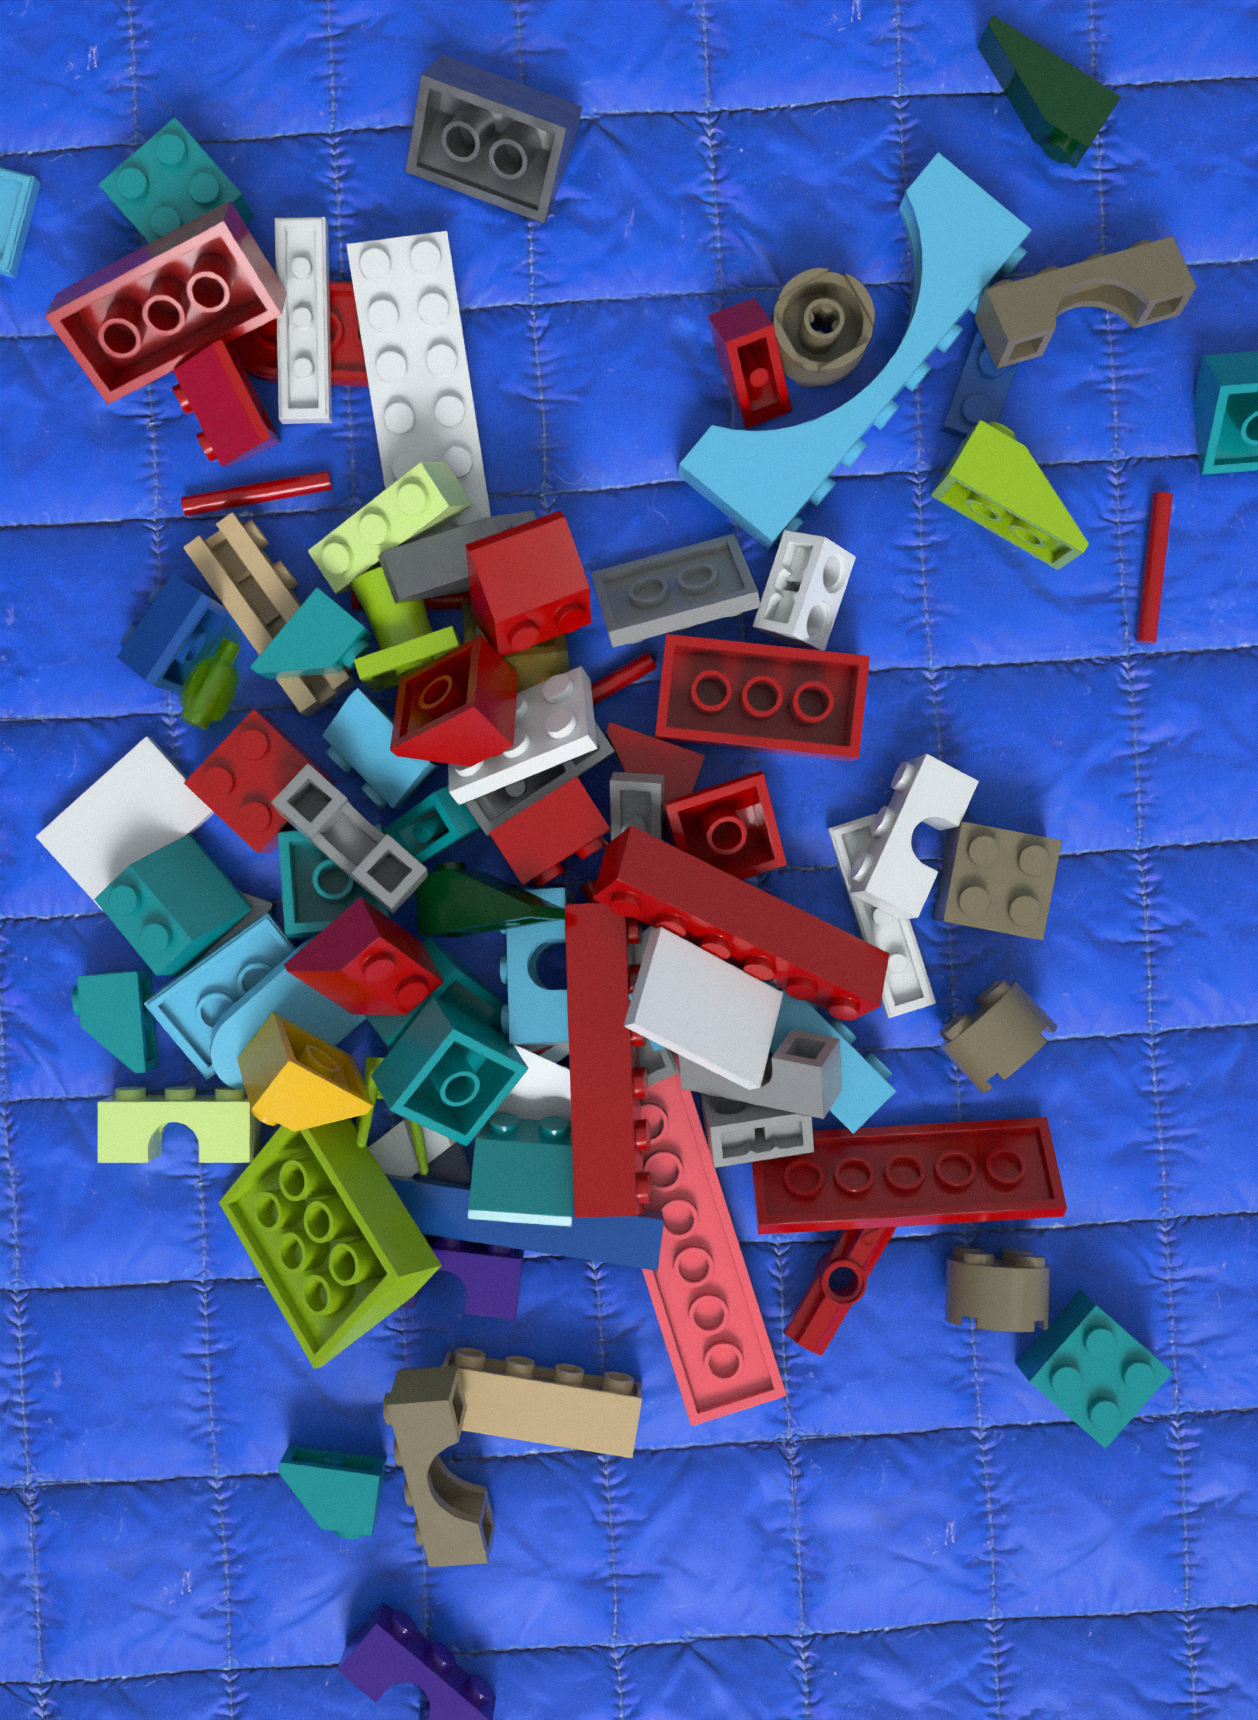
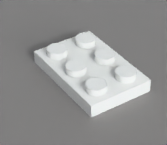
M582 666L563 674L554 675L547 681L517 693L514 743L512 747L506 749V751L498 756L490 757L471 767L448 764L449 793L459 805L598 749L591 680Z

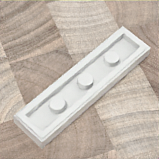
M325 217L275 218L276 276L287 292L282 315L277 317L279 420L282 424L332 423L328 222Z
M872 814L828 828L827 831L861 939L889 953L881 1002L886 1017L891 1018L936 1004L910 919L900 920L849 894L854 879L850 878L852 867L863 851H868L875 836L871 833V826L876 814Z

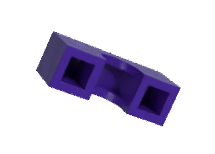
M424 1236L442 1265L437 1271L451 1272L463 1282L467 1293L465 1314L515 1320L519 1305L525 1250L439 1236ZM421 1288L400 1307L415 1308L421 1294Z
M383 1602L344 1649L337 1670L375 1703L391 1686L407 1682L419 1686L429 1699L420 1710L418 1720H493L496 1697L493 1695V1691L488 1683L476 1674L469 1675L455 1663L452 1653L439 1642L431 1643L417 1631V1626L412 1618L401 1610L396 1609L394 1611Z

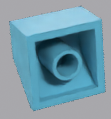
M357 688L348 697L322 735L332 745L326 753L346 773L354 768L367 781L361 789L381 809L388 803L392 808L400 810L442 768L434 761L398 757L390 751L394 719L374 698Z

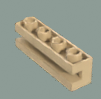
M232 512L216 523L220 529L218 532L206 540L198 536L183 548L260 655L301 607V602L292 591L299 584L281 560L273 564L263 549L270 543L252 519L244 523ZM347 666L340 673L276 679L298 711L308 717L357 684V681L350 673L352 669Z
M463 1347L456 1349V1352L447 1351L442 1367L458 1366L467 1404L462 1431L633 1458L642 1403V1383L633 1382L634 1378L621 1372H606L604 1377L584 1374L583 1368L572 1364H556L555 1369L535 1366L534 1360L515 1355L507 1356L505 1360L487 1358L485 1352L475 1348Z

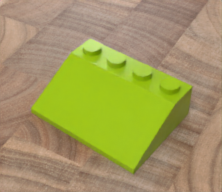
M350 1118L296 1132L281 1125L219 1201L221 1208L314 1369L324 1366L412 1298L442 1266L367 1145L364 1148H359L356 1145L358 1131Z

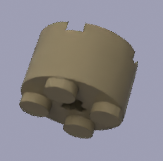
M813 268L796 275L783 287L775 303L771 322L774 325L784 374L794 380L797 385L803 388L835 384L849 376L860 363L873 334L875 309L868 291L855 277L847 273L844 276L829 271V268ZM815 323L819 329L827 326L830 330L827 334H824L821 330H813L812 324Z
M1005 979L1000 982L998 980L994 981L975 998L980 1005L976 1011L970 1016L967 1013L964 1015L961 1013L957 1014L938 1032L944 1039L940 1048L981 1093H985L993 1088L986 1081L997 1073L1005 1080L1043 1047L1047 1040L1041 1034L1042 1031L1055 1033L1058 1025L1016 980L1010 983Z
M953 1246V1256L947 1257L945 1321L961 1326L962 1316L976 1318V1329L1003 1332H1035L1036 1325L1042 1330H1047L1050 1265L1045 1263V1256L1033 1255V1251L1026 1249L1003 1248L1002 1257H994L993 1253L983 1252L981 1247Z

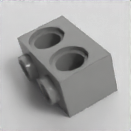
M700 1093L704 1132L714 1168L814 1152L812 1117H804L793 1112L765 1106L758 1107L746 1102L718 1096L712 1097Z

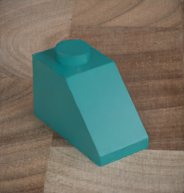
M317 587L250 668L267 679L340 673L346 666L350 669L354 668V659L367 654L370 649L367 640L372 636V633Z
M448 785L432 793L382 831L384 835H390L415 859L424 864L482 828L466 804L459 805L451 796Z
M151 968L90 973L77 976V985L72 990V1007L74 1013L80 1015L81 1028L134 1073H146L159 1067L156 1020L144 1005V1000L153 994Z
M289 1445L279 1462L278 1473L319 1527L323 1530L334 1531L337 1536L345 1539H358L364 1535H373L380 1514L387 1458Z

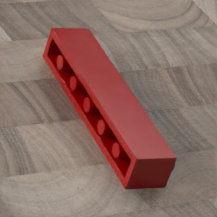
M632 825L606 845L592 898L608 905L614 913L624 917H633L655 929L663 927L725 962L742 969L747 974L786 990L789 996L798 1000L809 1001L828 1010L829 1014L837 1019L852 1021L881 1006L889 958L888 952Z
M602 902L565 904L575 1218L638 1216L645 1212L644 1203L652 1202V1177L650 1172H643L642 1151L650 1149V1125L648 1119H641L640 1098L648 1097V1074L646 1067H639L638 1047L646 1045V1037L624 1027V1023L631 1002L628 995L634 991L641 964H635L634 944L642 943V922L633 917L618 915Z

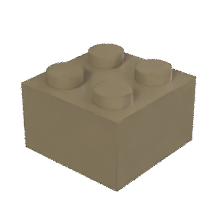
M961 821L958 827L949 829L932 919L1043 940L1062 840Z

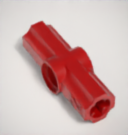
M897 1227L841 1230L829 1253L823 1255L817 1262L815 1276L783 1329L784 1334L808 1351L822 1356L851 1305L858 1302L864 1295L867 1287L866 1280ZM839 1267L850 1268L852 1270V1278L846 1287L842 1289L829 1287V1277L835 1269Z

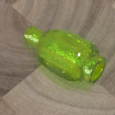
M222 639L214 656L202 659L196 663L179 693L178 701L183 708L179 716L180 719L197 728L207 730L211 722L219 721L226 715L238 686V674L233 663L241 649L240 646L229 640Z

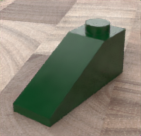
M993 15L985 28L977 48L1033 141L1040 145L1044 153L1058 163H1068L1076 168L1121 96Z
M464 862L436 864V872L428 873V877L416 889L418 936L459 938L566 919L564 908L489 873L468 871Z

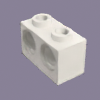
M784 530L760 602L761 607L758 608L752 627L785 644L825 651L856 556L826 537Z

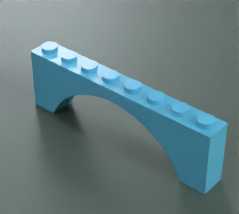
M939 152L906 190L898 209L911 246L914 267V290L911 312L905 333L896 353L885 368L854 398L834 411L812 421L792 427L762 431L734 430L711 425L679 464L678 476L768 551L777 540L781 542L784 530L798 531L804 523L798 517L800 512L809 502L817 507L836 484L830 476L841 463L848 469L868 446L862 440L864 435L873 425L881 430L900 407L893 400L905 386L912 392L916 389L932 368L926 363L928 358L937 348L945 353L964 330L957 323L968 310L976 315L985 290L991 287L990 284L996 276L1002 272L1008 277L1028 253L1021 246L1031 232V229Z

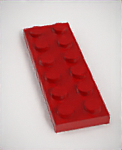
M1047 1117L859 1128L854 1134L849 1129L813 1131L814 1152L750 1162L758 1235L1064 1217L1067 1209Z

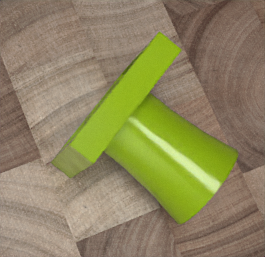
M382 567L368 571L350 583L367 616L380 651L354 659L360 680L375 693L399 686V679L464 644L453 626L435 632L432 631L424 599L395 604Z

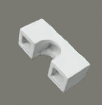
M928 754L913 758L908 762H903L892 779L891 788L895 792L888 807H882L872 823L871 833L875 835L867 852L863 851L852 867L850 878L854 879L849 894L900 920L918 918L938 871L924 865L915 856L911 844L913 831L920 822L926 823L940 831L958 827L979 781Z

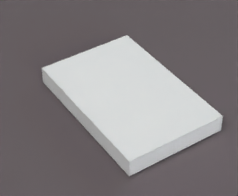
M146 736L35 837L97 904L94 899L130 864L187 834H192L214 812L184 784L188 779L186 775L151 737Z
M659 927L650 932L624 1027L748 1090L761 1087L783 992L663 927Z

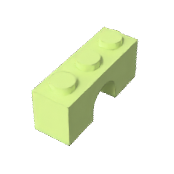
M446 461L420 462L310 548L308 552L335 594L352 591L350 583L355 578L381 567L378 555L381 552L411 543L426 534L436 533L473 505Z
M180 1086L165 1088V1095H146V1087L115 1088V1095L98 1101V1163H149L162 1155V1135L169 1122L185 1124L196 1134L199 1142V1163H250L261 1151V1121L252 1114L248 1097L243 1089H232L229 1086L215 1088V1095H196L195 1087Z

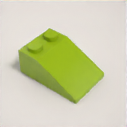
M980 420L958 447L930 496L1056 570L1061 569L1085 552L1089 545L1088 541L1026 446L1015 440V433L1000 423L989 422L987 424Z

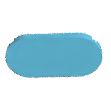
M317 935L302 943L216 1021L211 1034V1061L218 1077L230 1088L243 1089L244 1093H246L237 1058L272 1012L334 1046L366 1019L364 1015H352L286 971L284 964Z

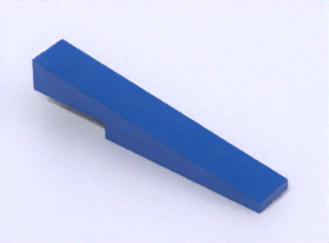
M385 1174L422 1234L658 1271L664 1225L662 1211L645 1209V1212L638 1216L575 1218L573 1205L572 1227L468 1219L471 1184Z

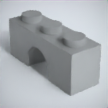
M308 763L271 802L284 819L392 914L400 908L428 877L425 866L390 835H384L369 823L349 803L347 797Z
M791 1029L772 1056V1059H767L761 1087L748 1090L678 1054L681 1089L703 1093L707 1096H718L750 1103L758 1107L765 1106L793 1112L804 1117L824 1119L842 1091L839 1038Z

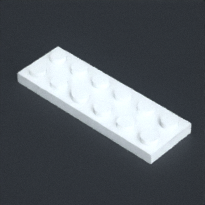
M447 231L346 244L385 490L420 462L446 461L473 505L436 533L426 534L414 541L491 517Z

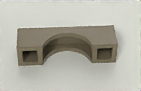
M1173 236L1153 242L1146 239L1122 251L1108 255L1096 253L1080 263L1062 268L1058 266L1047 267L1034 276L1017 281L1011 279L999 281L985 290L974 319L996 369L1043 356L1056 329V317L1068 310L1078 307L1106 309L1117 314L1131 327L1136 329L1179 316L1197 286Z
M458 1366L397 1370L390 1393L385 1394L383 1400L385 1423L392 1425L395 1434V1462L397 1466H403L406 1477L404 1485L405 1501L407 1506H413L416 1515V1543L418 1546H424L429 1567L487 1564L496 1527L487 1488L459 1478L445 1466L439 1456L441 1451L459 1442L467 1410Z

